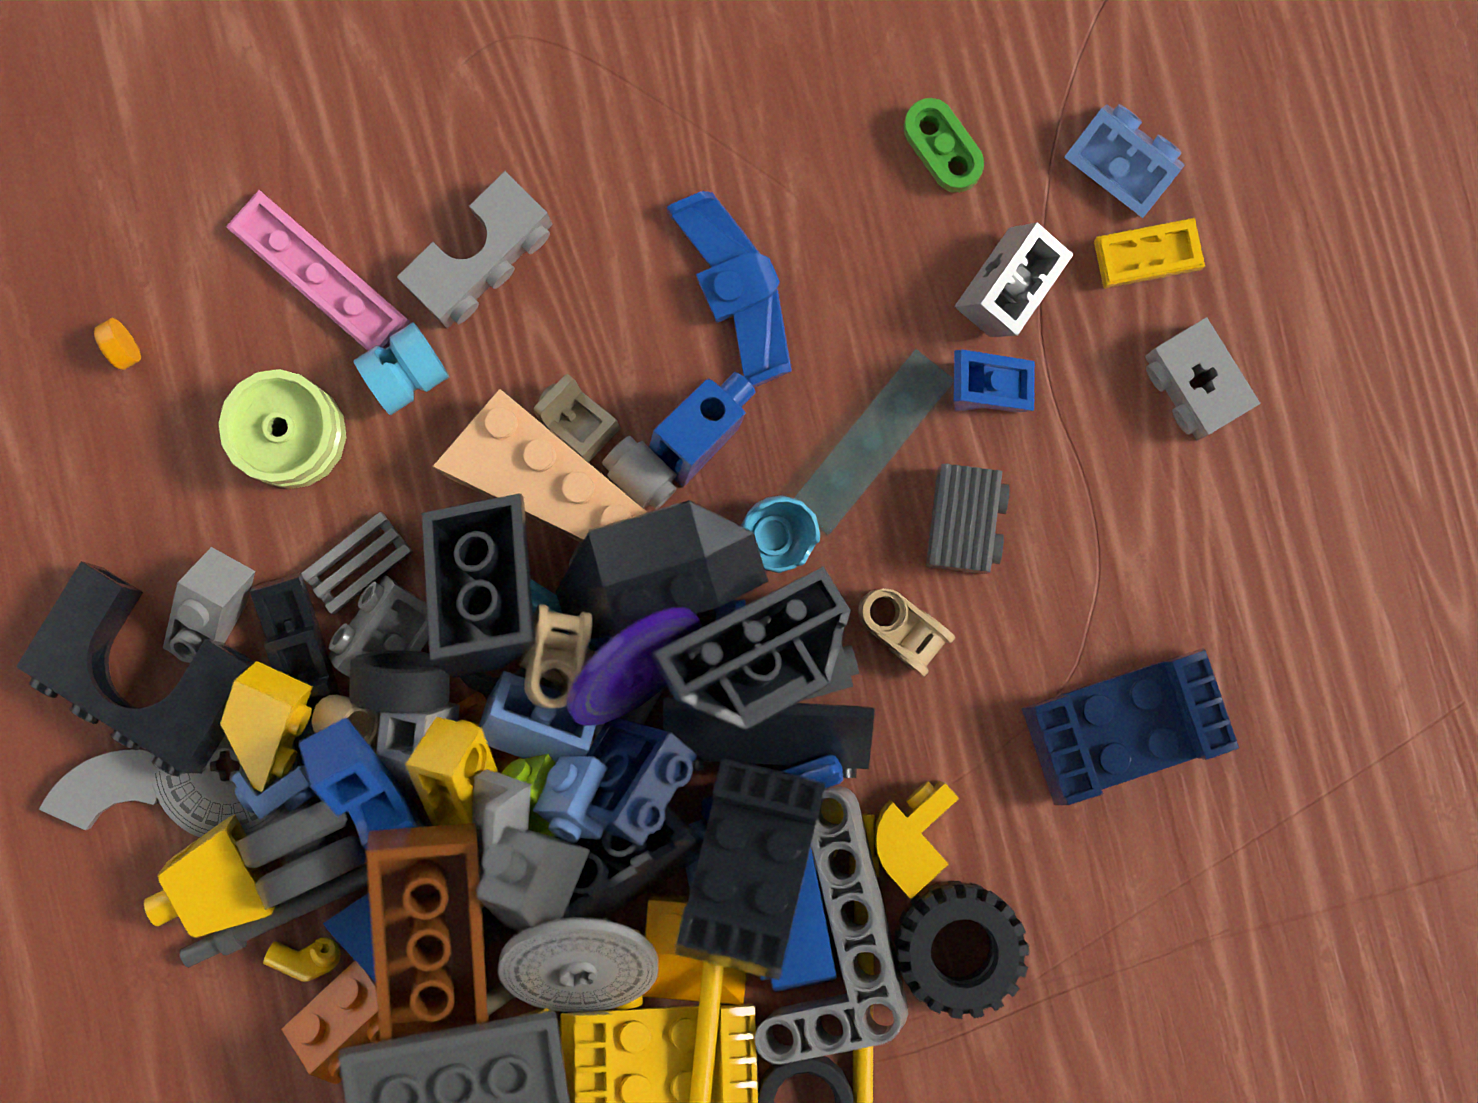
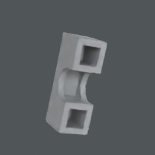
M506 171L469 206L476 219L487 229L485 245L478 254L468 259H455L445 254L432 242L397 276L402 284L446 328L454 321L457 324L466 321L478 308L479 302L477 299L490 286L493 289H497L505 283L515 270L512 264L525 251L529 254L537 251L550 236L548 229L553 224L548 213Z

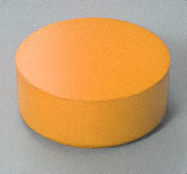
M110 318L95 327L94 337L103 355L113 366L125 370L141 360V354L136 342L129 331L117 319Z

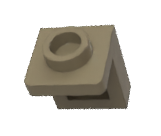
M568 374L564 375L558 383L547 387L533 409L541 424L588 463L621 429L617 419L580 390L576 380Z

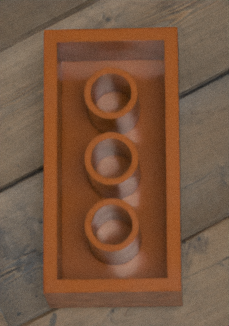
M476 823L369 831L366 853L380 1042L487 1023L481 902L477 898V889L480 884Z

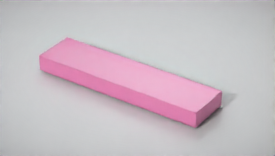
M260 190L226 226L367 351L376 345L385 349L390 346V336L410 323L405 316Z

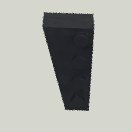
M668 802L664 808L665 818L663 824L657 831L648 834L642 846L611 835L605 829L600 839L578 838L577 842L567 841L587 848L590 851L561 920H602L699 860L703 840ZM485 906L481 909V914L505 944L519 934V932L504 927Z

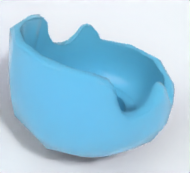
M783 495L766 497L757 502L747 512L741 524L754 531L765 570L776 573L785 572L804 565L815 545L820 541L821 534L816 515L802 501Z

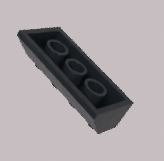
M675 697L664 698L663 731L673 734L697 755L692 762V771H704V761L721 762L724 757L754 765L772 764L775 765V770L783 771L829 754L835 755L839 763H841L843 778H856L857 769H869L875 708L796 703L745 732H741L678 703Z

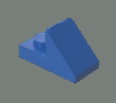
M963 349L954 351L955 411L978 408L1019 413L1034 411L1035 361Z

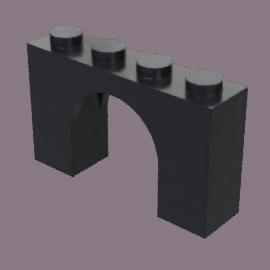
M81 561L16 667L32 677L29 685L37 691L52 698H57L58 695H61L73 704L69 710L76 716L93 724H97L100 720L114 729L110 736L120 744L133 750H138L141 746L155 755L152 763L164 772L179 777L181 773L202 774L225 736L220 723L234 680L252 666L255 661L226 643L205 639L179 683L167 697L145 708H137L131 705L118 693L112 682L109 671V656L117 634L143 592L107 569Z

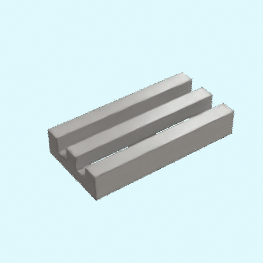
M379 512L303 571L302 576L312 586L318 598H321L326 604L325 607L331 614H336L364 592L372 582L378 581L411 555L413 551L382 512ZM380 528L385 532L322 582L319 578L320 575ZM391 543L396 546L397 549L342 593L336 597L332 595L330 591L385 547Z

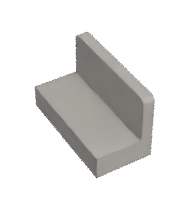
M487 769L475 776L472 823H476L479 874L482 875L481 880L485 873L483 856L489 847L498 843L503 829L507 826L528 830L531 784Z

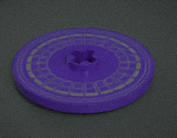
M672 608L648 616L624 630L606 644L579 673L567 696L566 706L568 712L577 723L592 726L617 719L648 701L667 685L651 656L668 645L702 629L701 621L689 609Z

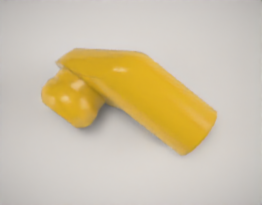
M328 937L315 940V943L299 951L274 941L265 955L263 965L301 982H309L332 971L340 961L341 952L336 941Z

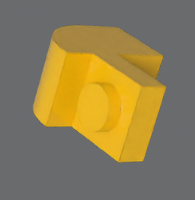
M927 781L915 790L906 800L910 808L904 814L889 799L881 808L875 821L874 849L886 872L910 899L949 865L921 834L959 799L949 786L942 781H939L934 786Z

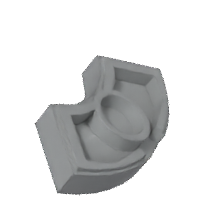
M143 748L138 750H117L96 756L76 766L63 776L45 797L39 810L83 830L91 829L102 812L117 803L134 800L152 805L157 804L159 801L152 785L151 775L161 769L152 763L155 755Z

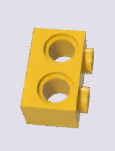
M437 716L405 764L432 826L472 823L475 776L486 769L499 773L482 728L469 721L460 720L457 722Z

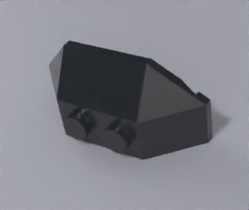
M688 500L589 530L556 590V595L562 614L579 617L582 612H586L592 615L590 639L616 637L644 618L667 609L686 608L697 614L720 607L767 583L768 578L754 531Z
M823 566L655 652L651 657L678 703L738 731L745 732L830 684L841 646L844 627L847 625L851 610Z

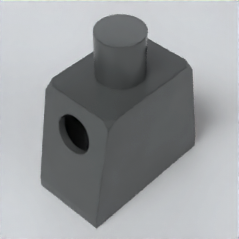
M507 826L503 829L498 843L489 847L483 856L485 873L477 889V898L504 927L519 933L540 924L559 921L563 917L590 850L544 833Z

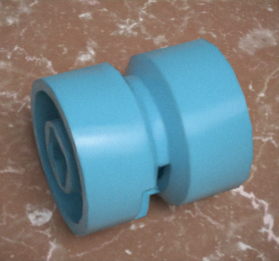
M414 322L390 336V346L385 349L376 345L354 360V364L362 378L389 415L394 414L414 401L415 390L420 389L428 392L450 377L442 362Z

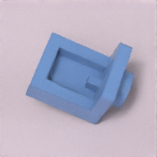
M559 757L557 763L548 773L547 783L533 810L550 823L548 829L554 835L570 842H577L578 838L600 839L604 828L585 813L607 767L595 757Z
M305 764L296 768L274 785H269L263 792L252 788L243 769L231 777L237 786L235 793L239 802L250 813L255 812L259 820L276 812L283 806L290 812L315 796L311 789Z

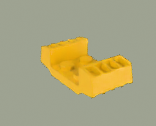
M753 1004L720 1005L711 1103H758L755 1006ZM699 1005L561 1013V1052L569 1103H690Z

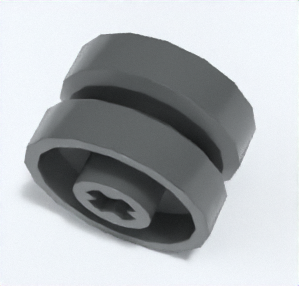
M324 801L313 806L309 803L265 823V828L236 842L246 867L258 868L278 858L281 860L283 867L260 877L255 885L265 910L367 862L366 849L362 846L359 836L350 835L330 845L326 839V836L348 826L352 820L348 811L336 816Z

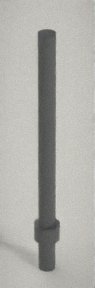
M367 863L277 904L273 913L265 918L213 932L212 935L180 949V958L183 964L189 968L219 953L225 956L245 948L248 940L369 885Z

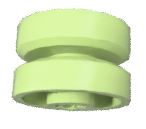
M280 369L257 372L238 383L224 401L219 419L221 445L232 464L252 478L286 489L310 486L327 476L341 459L346 441L344 416L334 399L302 375ZM287 422L288 429L284 434L280 428Z

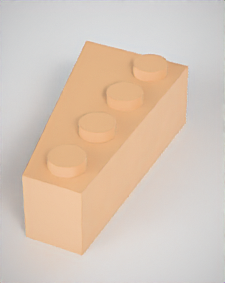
M501 389L497 391L433 465L445 477L461 485L463 484L490 499L521 493L524 497L526 516L581 543L591 529L648 513Z

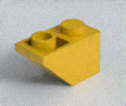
M258 661L234 680L220 724L252 788L263 792L277 777L282 779L288 775L295 762L297 751L291 748L295 736H299L303 732L310 719L312 708L306 706L313 686Z

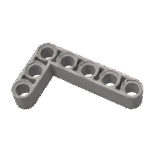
M840 785L824 789L822 802L825 798L836 799L843 807V820L840 824L828 822L823 817L820 806L811 845L847 994L783 1006L774 1010L757 1028L755 1034V1046L759 1054L765 1060L774 1064H784L887 1043L893 1040L899 1033L909 1014L908 1002L860 805L855 794L848 788ZM836 849H845L854 856L856 869L853 874L842 873L836 868L833 862V855ZM856 900L866 906L869 913V920L866 924H856L848 918L845 908L847 901ZM861 952L874 954L881 963V973L877 975L865 973L858 964V954ZM873 1004L887 1006L894 1016V1024L889 1026L877 1024L870 1014V1006ZM832 1014L840 1019L844 1033L840 1036L828 1034L822 1027L821 1015ZM774 1024H782L791 1030L794 1038L793 1045L780 1044L774 1038L772 1032Z

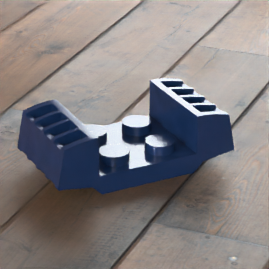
M1204 648L1021 708L1054 805H1071L1102 795L1103 789L1196 758L1208 760L1239 749L1207 652Z

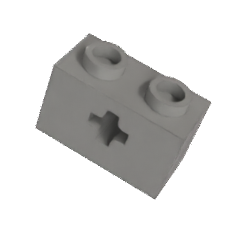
M1039 223L1009 227L954 307L989 337L1018 336L1073 254Z
M1207 317L1159 345L1145 356L1149 363L1146 366V371L1150 380L1160 392L1166 390L1176 406L1172 412L1179 427L1188 435L1192 433L1197 441L1261 404ZM1202 375L1206 383L1194 390L1190 386L1189 381L1194 377Z

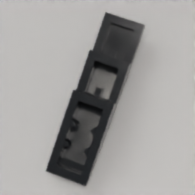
M300 572L253 586L250 590V595L266 636L263 645L271 667L313 686L306 706L312 708L310 719L303 732L299 736H295L294 745L301 765H304L299 742L316 734L312 726L313 711L321 699L329 695H340L318 620L302 573Z

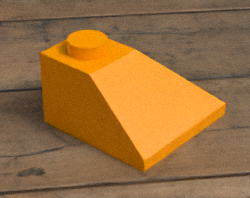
M651 893L649 897L645 938L652 944L657 953L658 975L652 987L642 997L700 1001L703 961L675 954L684 907L688 904L689 896ZM724 966L720 1003L744 1004L745 971Z

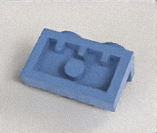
M1118 104L1115 109H1112L1110 106L1105 105L1064 158L1143 218L1184 167V164L1177 159L1182 152L1163 136L1158 134L1153 140L1138 129L1142 121L1126 107Z

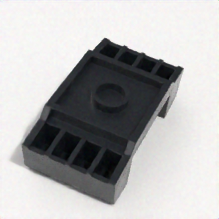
M725 757L722 758L713 791V804L688 904L684 907L676 940L675 954L780 980L826 782Z

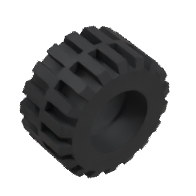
M948 881V885L940 887L938 884L928 887L929 892L921 897L917 894L910 901L912 904L907 912L903 910L898 920L900 928L899 931H895L894 943L902 977L913 995L920 1002H925L930 1010L938 1014L943 1011L948 1013L951 1018L962 1019L963 1014H971L974 1019L983 1017V1010L992 1007L994 1011H997L1005 1006L1001 1000L1007 994L1014 997L1020 989L1016 985L1019 976L1025 978L1028 966L1024 963L1025 956H1029V944L1024 940L1023 934L1026 931L1022 922L1017 919L1014 914L1015 912L1006 902L991 890L984 889L981 885L972 882L970 884H962L960 881ZM961 919L975 921L985 929L989 937V952L985 962L978 970L967 976L951 977L944 975L935 967L931 958V946L936 934L950 922Z

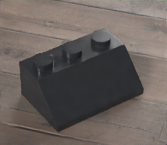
M521 493L422 513L430 660L453 678L503 669L535 645L524 497Z

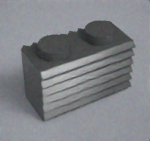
M941 464L938 467L926 567L987 574L991 572L992 564H1000L1004 535L995 533L997 514H1006L1010 492L1009 484L1001 483L1002 471L951 464Z

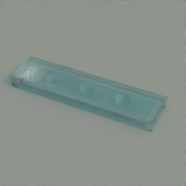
M917 349L914 350L794 498L802 501L816 515L819 529L827 536L830 535L954 382L951 376Z

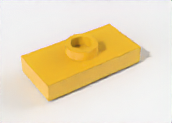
M1195 218L1098 236L1094 240L1104 289L1198 271L1205 267Z

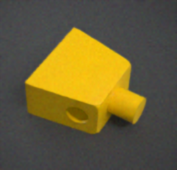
M235 814L226 818L166 862L158 874V880L163 890L144 899L145 912L153 925L158 927L179 917L188 934L192 937H199L265 918L273 913L276 905L265 910L255 887L260 877L268 874L263 865L258 868L246 867L236 845V842L247 837Z

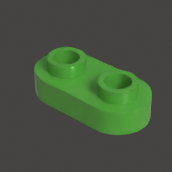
M925 98L913 104L907 112L904 122V134L908 143L943 189L955 193L971 189L978 182L984 168V158L979 147L951 108L943 101L935 98ZM925 121L932 122L936 125L937 132L933 135H926L920 130L919 125ZM953 161H959L965 166L966 172L962 175H954L949 171L948 164Z

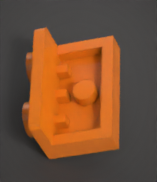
M356 961L352 962L281 1029L309 1075L332 1084H338L342 1081L339 1062L340 1049L380 1042L376 982Z

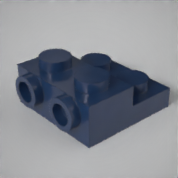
M620 718L606 722L585 755L587 757H595L607 767L585 814L611 835L642 846L648 834L657 831L663 824L665 818L664 808L678 787L684 786L690 780L693 770L692 762L697 755L670 732Z

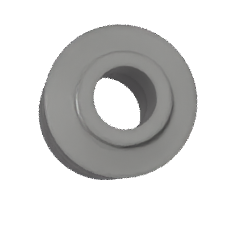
M630 435L617 444L602 462V465L609 471L607 477L643 509L651 505L657 510L677 489L671 483L677 474L643 441L637 443Z

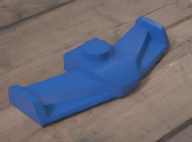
M701 191L667 206L669 216L676 222L711 267L696 274V278L715 322L718 323L732 316L734 317L744 377L755 388L792 372L778 294L780 281L770 258L760 254L713 192Z

